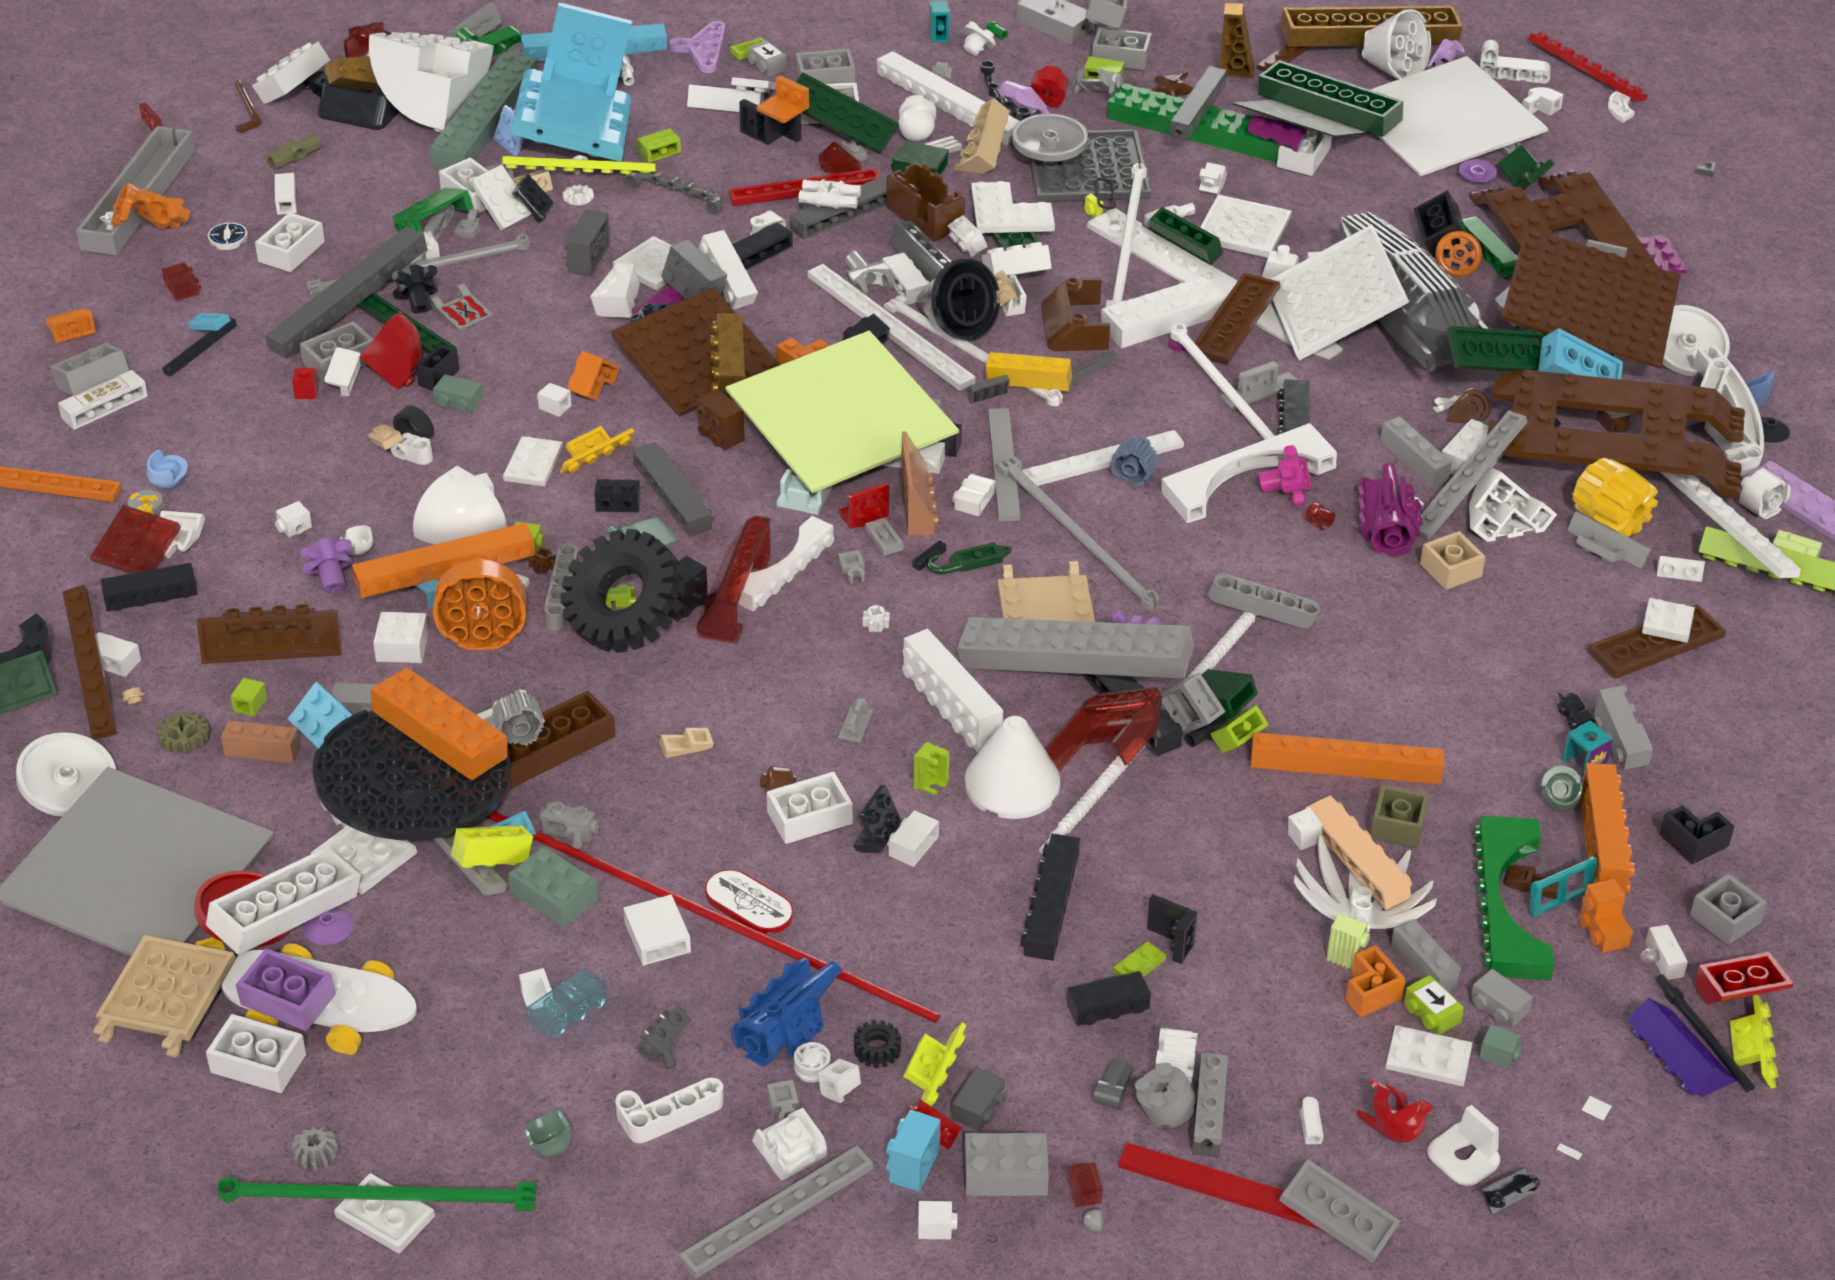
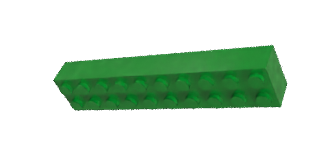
M1121 84V87L1116 90L1108 101L1107 119L1170 135L1171 120L1185 99L1150 91L1146 88L1134 87L1130 84ZM1217 106L1210 107L1188 139L1276 163L1278 161L1280 145L1277 144L1276 140L1272 138L1266 140L1248 132V125L1253 117L1252 115H1244L1233 110L1221 109Z

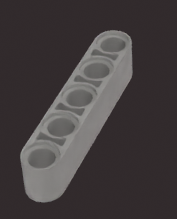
M565 543L558 548L545 602L546 627L554 631L564 628L567 622L562 611L565 607L561 604L560 593L567 592L561 586L564 576H573L567 568L573 559L579 562L578 547L573 543Z
M1224 573L1216 575L1208 592L1210 599L1216 603L1299 628H1310L1313 626L1321 610L1319 604L1312 599Z

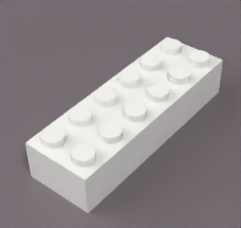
M1203 276L1102 308L1101 323H1110V337L1120 348H1124L1170 333L1171 328L1175 324L1178 325V323L1189 327L1211 320L1225 300V296Z
M928 628L905 637L902 650L904 656L902 670L905 677L911 678L914 681L919 692L923 691L929 703L939 709L942 718L948 719L954 731L960 733L964 737L966 744L969 747H973L979 753L1003 723V709Z
M326 847L210 902L206 926L240 955L357 897L361 874L331 848Z

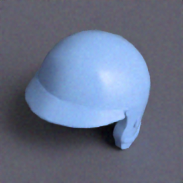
M156 450L148 459L146 475L154 486L162 489L172 488L186 474L188 464L180 456L169 455L163 457V452Z

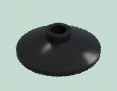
M1761 417L1764 442L1778 443L1789 437L1790 429L1785 423L1772 417Z

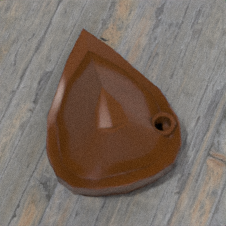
M1476 389L1467 390L1457 400L1446 421L1454 423H1468L1471 419L1484 421L1491 413V406L1481 391Z

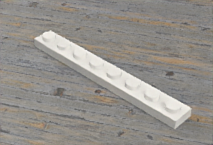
M1175 430L1146 437L1150 440L1151 447H1154L1153 450L1157 451L1156 454L1184 447V441ZM1120 444L1024 469L1022 472L1039 486L1111 467L1113 465L1111 464L1112 456Z

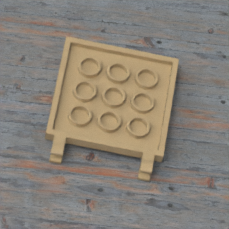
M1078 561L1069 562V576L1013 578L1012 564L1003 565V579H998L997 582L1003 618L1095 622L1086 575H1079Z
M144 935L96 1015L99 1023L95 1026L93 1032L100 1035L98 1041L108 1043L113 1037L114 1026L163 1035L167 1037L162 1043V1048L168 1049L166 1052L167 1056L176 1058L180 1053L182 1040L190 1041L236 960L234 952Z

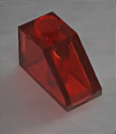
M835 141L818 155L819 166L826 173L838 174L862 170L861 162Z

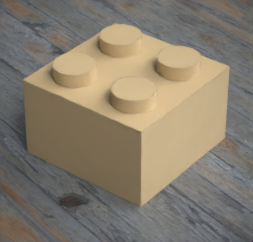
M1458 531L1423 544L1420 565L1447 590L1482 577L1486 556Z

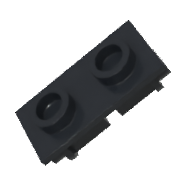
M1558 693L1560 703L1557 706L1559 712L1563 717H1568V724L1571 730L1590 720L1595 724L1594 718L1587 709L1584 710L1585 705L1577 694L1569 693L1564 698L1561 693Z
M1523 1167L1481 1190L1491 1214H1494L1534 1193L1537 1190V1186L1540 1185V1181L1537 1176L1528 1175L1526 1167Z

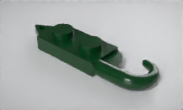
M993 542L955 551L949 557V564L943 566H935L933 562L938 560V556H933L928 560L927 567L931 572L939 575L956 571H969L1002 563L1003 558L1012 552V547L996 545Z

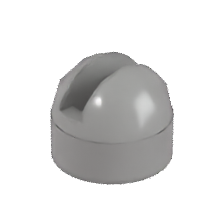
M1094 1209L1088 1211L1083 1218L1085 1227L1089 1231L1103 1232V1210Z

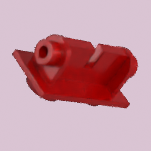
M920 1099L916 1107L910 1106L907 1109L906 1115L909 1110H913L940 1119V1145L947 1150L952 1147L962 1127L922 1099Z

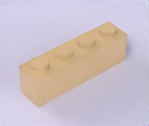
M993 98L981 105L973 123L975 128L968 134L966 139L968 145L965 149L961 150L959 155L961 161L955 164L954 170L984 174L996 167L997 156L1001 149L1000 145L1004 137L1010 112L996 99Z

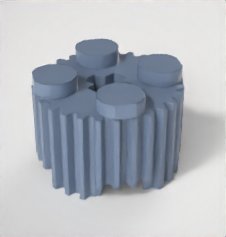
M1133 437L1132 439H1125L1120 444L1111 459V464L1113 465L1110 470H1112V474H1115V478H1123L1130 481V485H1137L1138 487L1150 478L1160 461L1158 454H1156L1157 451L1153 450L1154 447H1151L1150 440L1145 437L1137 439Z

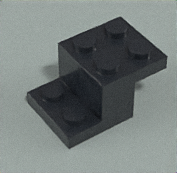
M746 99L739 101L741 133L766 145L771 144L782 136L795 142L802 139L801 113L788 122L782 123L757 111V104Z

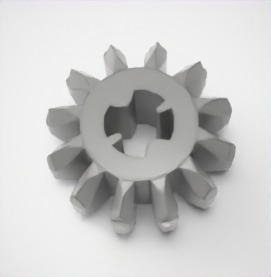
M313 1125L312 1130L303 1128L302 1134L295 1135L294 1143H292L291 1147L294 1162L297 1166L302 1165L304 1171L312 1166L315 1172L319 1165L327 1169L328 1162H335L336 1154L339 1150L333 1131L328 1132L325 1126L318 1130L315 1125Z

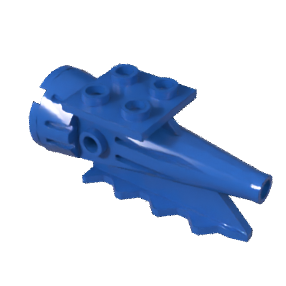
M804 957L795 964L787 963L780 978L772 977L763 993L755 992L753 994L750 1005L747 1008H738L741 1020L731 1030L732 1039L737 1049L742 1047L748 1053L745 1057L759 1066H766L768 1063H771L785 1044L788 1056L794 1057L796 1049L802 1044L808 1043L824 1027L819 1000L842 972L839 964L831 961L811 975L807 958Z

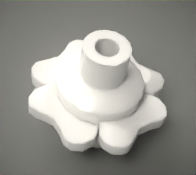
M106 212L105 216L103 215L99 218L107 225L105 230L107 232H112L114 227H116L111 225L114 212Z

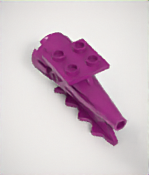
M1386 463L1382 467L1381 482L1367 477H1361L1359 480L1358 489L1360 497L1358 501L1361 508L1359 516L1362 524L1360 529L1366 541H1371L1373 548L1381 554L1382 551L1387 553V556L1396 557L1409 552L1413 543L1415 544L1416 536L1421 535L1420 526L1423 525V521L1419 512L1422 511L1419 499L1415 500L1414 498L1415 493L1412 484H1408L1404 476L1400 477L1399 483L1395 465Z

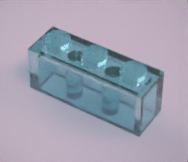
M585 967L526 1007L528 1024L547 1041L553 1036L561 1035L566 1027L574 1022L581 1021L588 1012L594 1008H600L607 1000L606 983Z

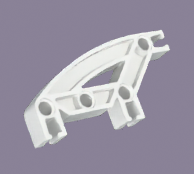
M1716 345L1710 346L1708 355L1704 348L1698 349L1693 365L1704 377L1700 387L1716 389L1733 407L1745 410L1744 439L1740 443L1728 442L1707 421L1704 429L1724 451L1723 455L1729 461L1739 462L1742 465L1741 476L1749 474L1759 468L1764 452L1763 426L1755 400L1741 375ZM1686 419V426L1703 421Z

